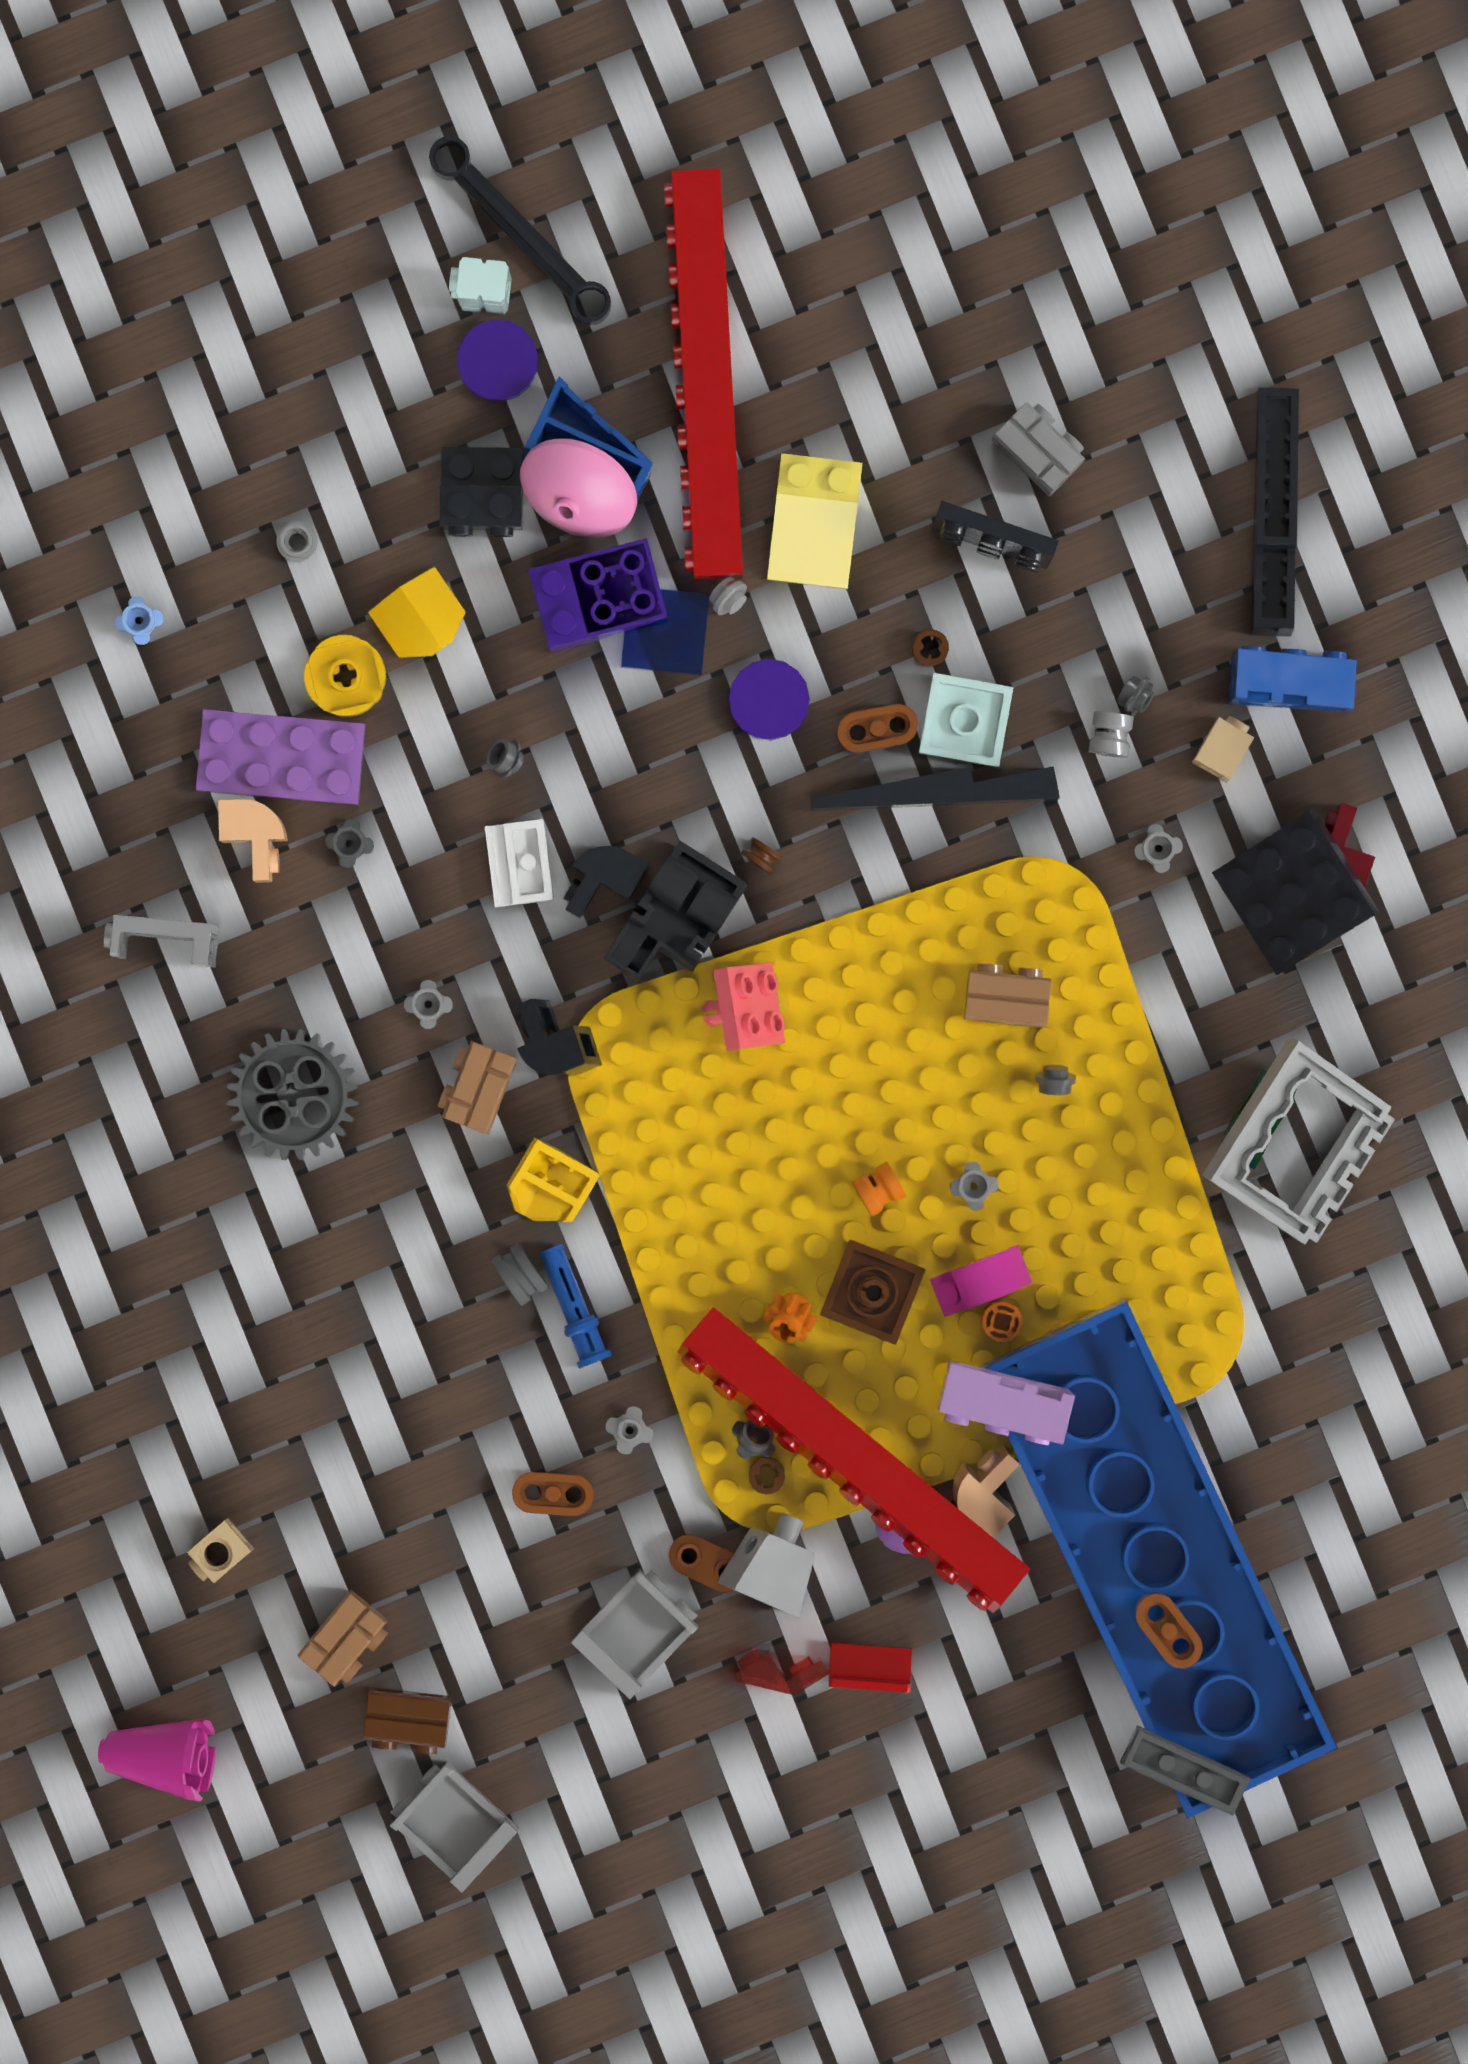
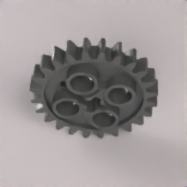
M282 1029L281 1041L278 1042L270 1033L265 1034L267 1046L263 1048L253 1041L251 1046L255 1055L253 1057L242 1053L239 1055L245 1064L244 1069L231 1068V1072L239 1077V1082L227 1084L226 1088L237 1092V1098L230 1099L226 1103L229 1106L238 1107L239 1112L230 1119L232 1122L244 1121L246 1124L240 1130V1136L250 1133L255 1135L251 1142L252 1148H256L262 1142L266 1143V1156H271L276 1148H280L281 1160L285 1161L289 1157L291 1150H295L299 1161L304 1160L306 1148H309L316 1157L320 1156L319 1143L323 1142L330 1148L335 1147L331 1135L333 1133L340 1136L346 1135L345 1130L340 1126L342 1120L347 1122H354L355 1120L346 1112L347 1107L359 1105L358 1101L348 1098V1092L359 1088V1085L347 1083L346 1080L355 1070L354 1068L342 1069L340 1067L347 1056L343 1053L333 1057L331 1055L335 1046L333 1042H329L323 1048L319 1047L320 1035L317 1033L311 1038L310 1042L305 1041V1032L302 1029L298 1030L295 1040H291L286 1029ZM312 1060L320 1065L321 1076L315 1083L307 1084L300 1077V1068L305 1062ZM267 1066L276 1067L281 1075L279 1084L272 1089L264 1088L259 1080L261 1071ZM294 1083L295 1089L298 1090L327 1087L329 1089L326 1095L298 1098L296 1101L297 1106L292 1107L291 1102L288 1100L266 1103L257 1102L259 1095L289 1091V1084ZM312 1101H320L326 1108V1117L319 1124H312L305 1117V1108ZM273 1106L281 1107L286 1115L284 1125L276 1130L269 1128L264 1120L266 1111Z

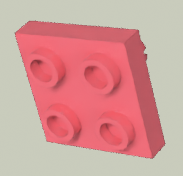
M773 963L715 969L714 976L718 1000L706 1001L703 1004L702 1013L717 1011V1014L703 1016V1019L710 1027L722 1024L726 1050L731 1051L785 1043V1024L780 1013L777 994L778 980L774 974Z

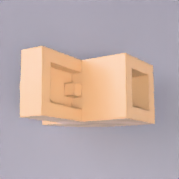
M218 800L219 841L222 843L252 842L253 881L256 883L272 882V873H279L278 848L272 849L271 842L288 841L286 829L282 821L270 808L254 800Z
M1004 1443L997 1450H989L980 1459L977 1465L979 1469L976 1472L963 1462L955 1474L952 1488L956 1507L993 1538L1015 1516L1011 1504L996 1491L1020 1465L1015 1453Z

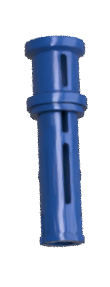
M560 1244L538 1254L543 1261L554 1293L568 1324L564 1326V1333L566 1337H571L579 1357L577 1366L580 1369L612 1356L610 1350L605 1349L597 1326L600 1324L599 1320L594 1315L590 1316L563 1249L564 1246Z

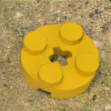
M337 635L322 641L310 655L304 668V682L309 696L324 712L339 717H352L368 711L381 699L386 684V669L380 654L368 642L352 635ZM347 665L349 671L356 670L357 678L351 680V686L344 687L342 682L334 681V675L340 673L339 666Z

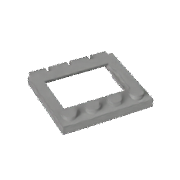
M1289 1036L1202 1176L1299 1242L1306 1244L1310 1239L1317 1243L1332 1220L1325 1214L1326 1211L1330 1208L1337 1212L1354 1185L1347 1180L1348 1176L1352 1174L1359 1178L1376 1151L1369 1146L1370 1141L1374 1140L1380 1144L1395 1121L1393 1117L1388 1115L1392 1107L1303 1043ZM1312 1077L1322 1084L1321 1087L1348 1106L1355 1107L1356 1110L1293 1210L1288 1209V1204L1259 1185L1256 1187L1246 1178L1250 1173L1249 1163L1256 1153L1263 1152L1271 1140V1128L1277 1119L1285 1117L1292 1107L1295 1090L1299 1084L1307 1083L1309 1078Z

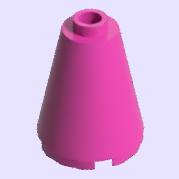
M194 1719L111 1731L106 1739L100 1741L98 1761L103 1763L104 1769L108 1773L189 1801H201L203 1798L199 1795V1792H208L214 1773L216 1747H208V1735L215 1736L214 1728L211 1721Z

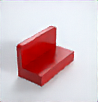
M831 1642L828 1686L911 1693L910 1677L913 1649L908 1647Z

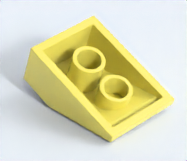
M781 453L767 580L848 589L862 463Z

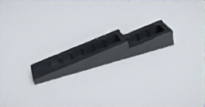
M1258 387L1251 604V635L1291 637L1294 631L1299 389Z
M1054 766L973 782L971 767H965L810 799L812 811L1058 801L1060 795Z

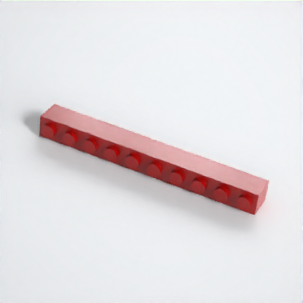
M720 168L672 171V183H664L665 207H674V223H666L668 248H676L677 263L669 264L670 288H678L679 304H671L672 329L680 328L681 344H673L674 369H683V385H675L677 409H685L686 425H678L679 450L687 449L688 465L680 466L681 490H689L690 506H682L683 530H692V546L684 547L686 571H694V581L726 579L728 577L733 579L743 578Z
M712 1307L680 1346L677 1353L682 1356V1363L690 1371L697 1375L703 1373L713 1381L714 1384L712 1386L720 1396L728 1401L736 1400L746 1409L744 1411L745 1415L759 1427L766 1425L777 1434L776 1440L784 1449L791 1453L796 1451L809 1461L807 1465L812 1472L822 1479L826 1480L829 1477L841 1487L839 1492L847 1501L856 1506L859 1504L863 1505L872 1513L871 1519L876 1525L887 1532L893 1530L904 1539L903 1545L911 1554L918 1558L923 1556L936 1566L934 1570L939 1577L951 1585H954L956 1582L968 1592L966 1595L968 1600L980 1610L986 1611L988 1609L994 1613L1002 1606L1031 1568L716 1308Z

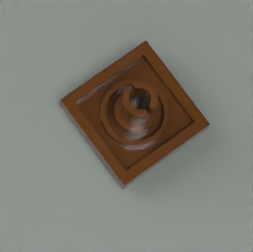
M849 1239L820 1315L896 1345L926 1269Z

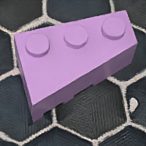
M949 1360L937 1409L939 1412L946 1413L944 1420L951 1423L968 1426L969 1421L972 1420L986 1424L984 1430L1009 1436V1431L1025 1434V1440L1049 1445L1051 1441L1063 1445L1075 1395L1066 1388Z

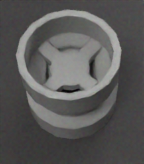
M1094 711L1092 724L1096 728L1095 736L1090 739L1088 752L1110 757L1128 758L1130 745L1126 740L1128 732L1132 730L1134 717L1114 712Z

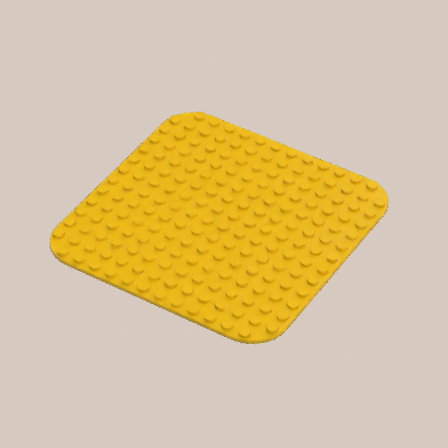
M1038 856L1007 860L700 963L693 972L685 968L622 989L597 1003L578 1025L590 1027L602 1065L578 1075L568 1076L571 1093L596 1168L600 1174V1179L701 1481L715 1505L725 1515L740 1525L749 1529L755 1527L765 1532L773 1533L781 1513H785L803 1521L804 1524L801 1529L803 1530L866 1508L861 1504L856 1506L847 1501L839 1492L841 1487L829 1477L825 1480L812 1472L807 1465L809 1461L797 1451L791 1453L784 1449L777 1442V1434L774 1432L772 1444L775 1446V1452L771 1458L779 1461L784 1468L785 1480L783 1486L777 1492L766 1495L758 1493L752 1488L748 1474L750 1466L763 1456L755 1455L749 1459L741 1458L736 1451L738 1447L737 1437L732 1433V1427L737 1421L746 1423L750 1420L744 1413L746 1409L736 1400L728 1401L720 1396L712 1386L714 1382L703 1373L697 1375L690 1371L682 1363V1356L677 1353L685 1339L712 1307L716 1308L930 1486L954 1479L958 1468L963 1462L976 1472L979 1469L977 1465L980 1459L989 1450H997L1003 1443L1014 1452L1008 1437L984 1430L986 1424L970 1420L969 1425L964 1426L944 1420L946 1413L939 1412L937 1406L949 1360L978 1367L1122 1298L1128 1302L1175 1404L1195 1398L1211 1389L1226 1375L1236 1360L1244 1333V1312L1241 1298L1112 915L1103 895L1095 884L1071 865L1059 860ZM773 963L774 974L778 980L777 994L780 1013L785 1024V1043L727 1051L722 1024L710 1027L703 1019V1016L715 1015L717 1011L702 1013V1007L706 1001L718 1000L714 970L734 966ZM978 963L1003 966L1002 974L1018 975L1019 968L1043 970V978H1051L1047 1027L1038 1028L964 1020L969 971H978ZM1046 1065H1063L1068 1067L1069 1073L1076 1075V1083L1071 1085L1070 1094L1047 1095L1039 1092V1084L1035 1082V1074L1042 1072ZM887 1161L907 1196L898 1202L890 1201L884 1204L882 1211L871 1216L855 1190L852 1181L861 1176L869 1177L875 1173L876 1167ZM969 1162H977L981 1167V1171L987 1176H994L999 1183L997 1191L990 1193L984 1200V1207L977 1211L969 1209L967 1201L961 1196H954L950 1192V1183L960 1178L964 1173V1166ZM972 1182L970 1188L972 1190H976L978 1188V1184L976 1182ZM849 1239L926 1269L896 1345L820 1315ZM1018 1245L1033 1283L979 1306L944 1317L930 1282L931 1278ZM787 1293H797L804 1296L812 1304L809 1314L817 1316V1320L812 1332H808L803 1342L797 1339L792 1343H784L775 1339L768 1332L771 1322L764 1320L763 1316L768 1305L772 1304L776 1294L783 1297ZM995 1301H1006L1015 1305L1023 1319L1019 1335L1007 1342H997L990 1339L983 1332L980 1325L981 1314L987 1305ZM750 1437L752 1442H757L756 1439ZM770 1464L761 1465L760 1473L755 1475V1480L759 1485L763 1481V1487L773 1486V1478L779 1476L777 1469L773 1467L770 1470Z

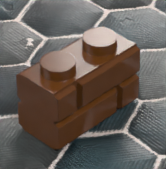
M371 1687L368 1693L364 1739L373 1740V1748L396 1750L397 1743L412 1744V1751L416 1753L437 1754V1747L445 1748L447 1745L452 1696Z

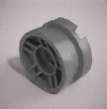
M518 1241L509 1247L507 1254L504 1256L498 1254L490 1260L521 1306L531 1300L530 1295L536 1291L542 1293L549 1288L543 1276Z

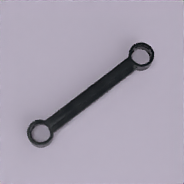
M445 136L438 139L432 145L429 153V160L434 173L441 179L447 181L455 180L570 299L572 313L579 322L585 325H597L603 322L611 311V298L607 289L600 283L594 281L586 282L471 163L469 149L461 139L454 136ZM454 145L463 150L464 162L459 170L444 172L439 169L435 161V155L444 146ZM595 290L604 295L605 307L600 315L589 318L580 314L576 306V298L582 292Z

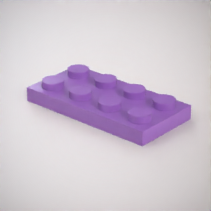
M203 709L196 791L359 806L366 724Z

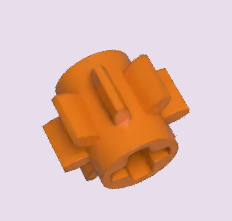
M787 1293L783 1297L776 1294L772 1304L768 1305L763 1316L764 1320L771 1322L768 1332L775 1339L784 1343H792L797 1339L803 1342L808 1332H812L817 1320V1316L809 1314L812 1304L804 1296L797 1293Z

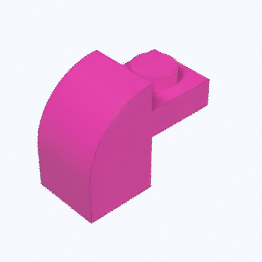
M1018 1245L930 1279L944 1317L979 1306L1033 1283Z

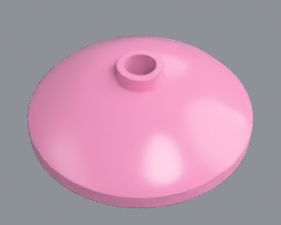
M572 439L547 440L533 447L522 463L520 482L527 500L545 521L559 530L580 537H607L622 531L635 514L637 494L631 478L615 459L597 447Z

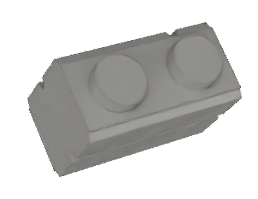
M1026 402L995 433L991 441L1050 497L1084 462L1085 458L1080 454L1084 447L1070 433L1066 432L1062 436L1053 428L1051 424L1055 419L1044 407L1037 404L1033 408Z

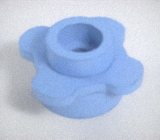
M135 596L129 599V606L126 607L122 615L116 617L115 626L119 631H126L132 635L135 643L144 645L150 641V634L153 629L163 623L164 617L160 610H152L145 605L142 597ZM137 617L143 618L142 624H136L135 620Z

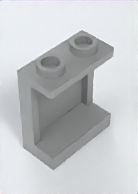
M113 915V923H106L104 947L110 949V956L127 959L130 936L193 941L192 964L202 967H216L219 927L213 924Z
M639 1569L571 1641L629 1699L641 1689L648 1678L698 1629V1624L693 1621L698 1616L697 1613L681 1598L675 1603L664 1593L668 1585L652 1570L646 1575Z
M446 1762L441 1769L434 1764L418 1781L423 1786L419 1793L413 1799L406 1794L390 1812L396 1817L391 1822L390 1827L395 1831L399 1830L451 1878L450 1883L462 1893L515 1836L519 1827L451 1764Z

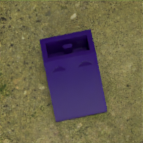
M647 538L528 569L551 653L591 643L668 617Z

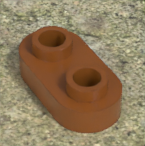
M903 704L867 709L846 715L839 723L837 736L841 746L848 752L856 754L900 746L910 742L917 732L918 720L914 711ZM894 718H900L905 723V729L900 733H895L890 729V721ZM854 726H860L865 730V737L860 741H855L850 737V730Z
M527 1472L521 1475L514 1483L512 1497L517 1507L527 1513L578 1516L585 1513L592 1505L594 1490L591 1483L581 1475ZM535 1484L540 1488L541 1495L539 1498L532 1500L526 1496L525 1490L528 1485ZM570 1487H577L581 1491L582 1496L579 1501L571 1502L567 1499L566 1491Z
M685 1534L674 1540L669 1550V1560L672 1567L678 1573L720 1592L729 1593L735 1591L717 1583L720 1578L718 1574L719 1568L723 1565H728L735 1552L694 1534ZM686 1548H693L697 1552V1559L692 1563L683 1561L681 1557L682 1551Z
M1151 1592L1141 1597L1135 1607V1619L1166 1662L1176 1668H1187L1194 1665L1202 1654V1641L1177 1606L1163 1593ZM1152 1606H1160L1163 1610L1162 1616L1157 1620H1152L1148 1617V1610ZM1179 1638L1187 1640L1188 1643L1187 1649L1181 1653L1173 1650V1643Z

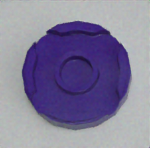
M490 320L478 324L465 335L458 349L457 365L462 381L473 394L486 400L504 402L520 396L531 386L537 373L538 354L532 338L522 327L510 321Z
M773 659L752 662L742 669L731 685L729 696L732 717L740 729L753 738L768 741L786 737L796 731L807 716L810 701L807 683L798 670L784 661Z

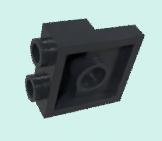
M441 447V530H449L448 536L472 537L473 530H489L490 537H513L514 530H522L523 489L520 482V469L523 463V448Z

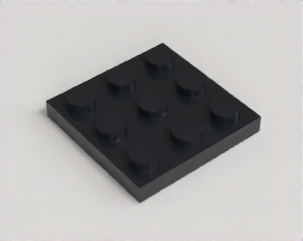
M941 501L932 531L939 533L938 539L945 543L961 546L962 541L978 546L976 552L981 555L999 560L1000 555L1003 554L1016 559L1015 566L1036 573L1040 567L1048 568L1059 540L945 501Z
M1314 808L1212 872L1276 975H1279L1379 913L1378 908Z

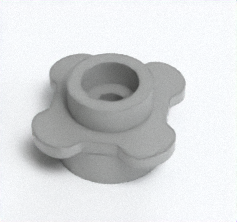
M1155 824L1147 829V837L1143 843L1136 845L1134 853L1137 859L1146 860L1151 863L1156 872L1164 873L1169 870V862L1173 856L1182 851L1183 844L1178 837L1172 838L1164 832L1161 825ZM1156 845L1162 846L1160 853L1155 851Z
M431 980L423 981L420 985V990L414 996L407 997L404 1001L405 1010L409 1013H414L420 1019V1025L425 1029L434 1028L437 1019L443 1013L450 1012L453 1007L451 998L443 996L437 990L436 983ZM426 1001L432 1002L431 1008L427 1009L425 1007Z
M969 1162L964 1166V1173L960 1178L950 1183V1192L954 1196H961L967 1201L969 1209L977 1211L984 1207V1200L987 1196L997 1191L999 1183L994 1176H987L981 1171V1167L977 1162ZM972 1182H976L978 1184V1188L976 1190H972L970 1188Z
M636 1406L629 1407L624 1415L618 1418L612 1417L606 1423V1431L613 1434L617 1441V1450L622 1454H630L633 1447L642 1442L649 1443L653 1439L654 1433L652 1428L645 1425L642 1419V1410ZM628 1426L634 1429L632 1434L626 1433Z

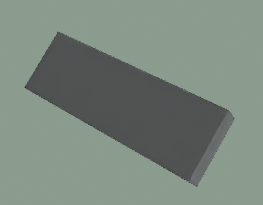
M1138 1725L1120 1760L1121 1765L1232 1816L1251 1779L1239 1771Z

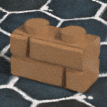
M978 963V971H969L964 1020L1038 1028L1047 1027L1051 978H1043V970L1019 968L1018 975L1002 974L1003 966Z
M472 1041L469 1048L461 1046L452 1068L459 1071L454 1086L446 1084L438 1107L444 1109L442 1117L489 1135L518 1059Z
M350 1590L297 1656L334 1687L341 1679L348 1684L362 1667V1664L357 1661L358 1657L366 1648L374 1652L388 1635V1632L383 1629L388 1620L354 1591Z

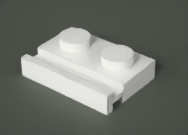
M544 819L485 826L495 908L553 901Z

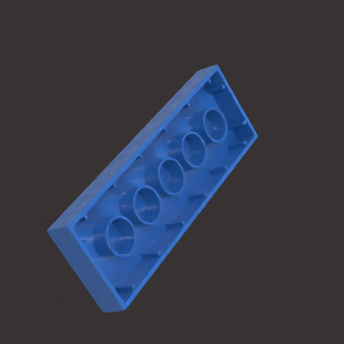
M1122 1298L978 1366L1066 1388L1075 1395L1063 1445L1051 1441L1049 1445L1025 1440V1434L1009 1431V1436L1007 1437L1144 1728L1249 1776L1251 1779L1245 1791L1336 1749L1337 1747L1128 1302ZM1151 1592H1159L1167 1595L1177 1606L1202 1641V1654L1194 1665L1187 1668H1176L1166 1662L1135 1619V1607L1141 1597ZM1152 1606L1148 1610V1617L1152 1620L1159 1619L1163 1614L1160 1606ZM1183 1638L1175 1640L1173 1650L1178 1653L1184 1652L1188 1646L1187 1640ZM1173 1789L1187 1818L1213 1807Z

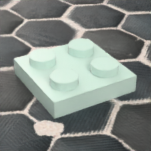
M933 673L918 754L999 768L1014 687Z

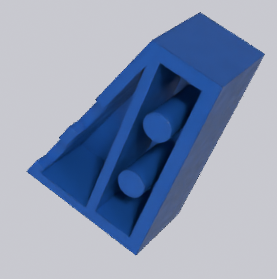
M559 376L525 445L523 461L533 447L547 440L572 439L590 444L610 455L624 468L635 486L638 503L650 478L653 463L616 428L613 429L596 413L597 411L588 402L585 403Z
M1242 646L1241 649L1238 648L1231 656L1228 704L1350 712L1354 709L1357 660L1347 659V653L1337 651H1323L1321 657L1306 655V650L1282 649V653L1266 651L1265 647Z

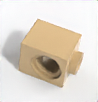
M1228 716L1226 721L1219 717L1215 720L1191 763L1227 783L1232 778L1254 739L1253 736L1247 733L1249 726L1231 716Z
M227 1518L187 1552L192 1558L188 1564L202 1581L209 1578L214 1584L254 1548L230 1519ZM211 1543H222L228 1549V1559L224 1564H215L208 1558L207 1549Z

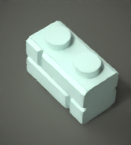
M463 257L459 261V268L451 267L449 281L451 298L458 299L459 305L464 311L481 312L482 309H485L486 313L505 315L509 307L512 280L509 267L504 261L487 260L486 263H482L481 259Z

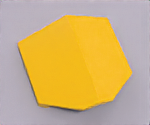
M435 567L400 586L368 612L399 658L433 656L450 645L466 613Z
M534 1138L506 1186L514 1210L533 1221L573 1222L600 1174L558 1148Z

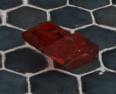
M758 1649L740 1658L737 1661L740 1668L734 1671V1676L738 1682L791 1695L798 1694L829 1675V1670L821 1657L812 1661L810 1656H806L789 1667L792 1674L785 1678L770 1651L767 1650L760 1654Z

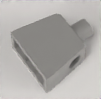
M781 1513L773 1534L755 1527L749 1529L717 1583L799 1617L814 1561L813 1552L795 1545L804 1522Z

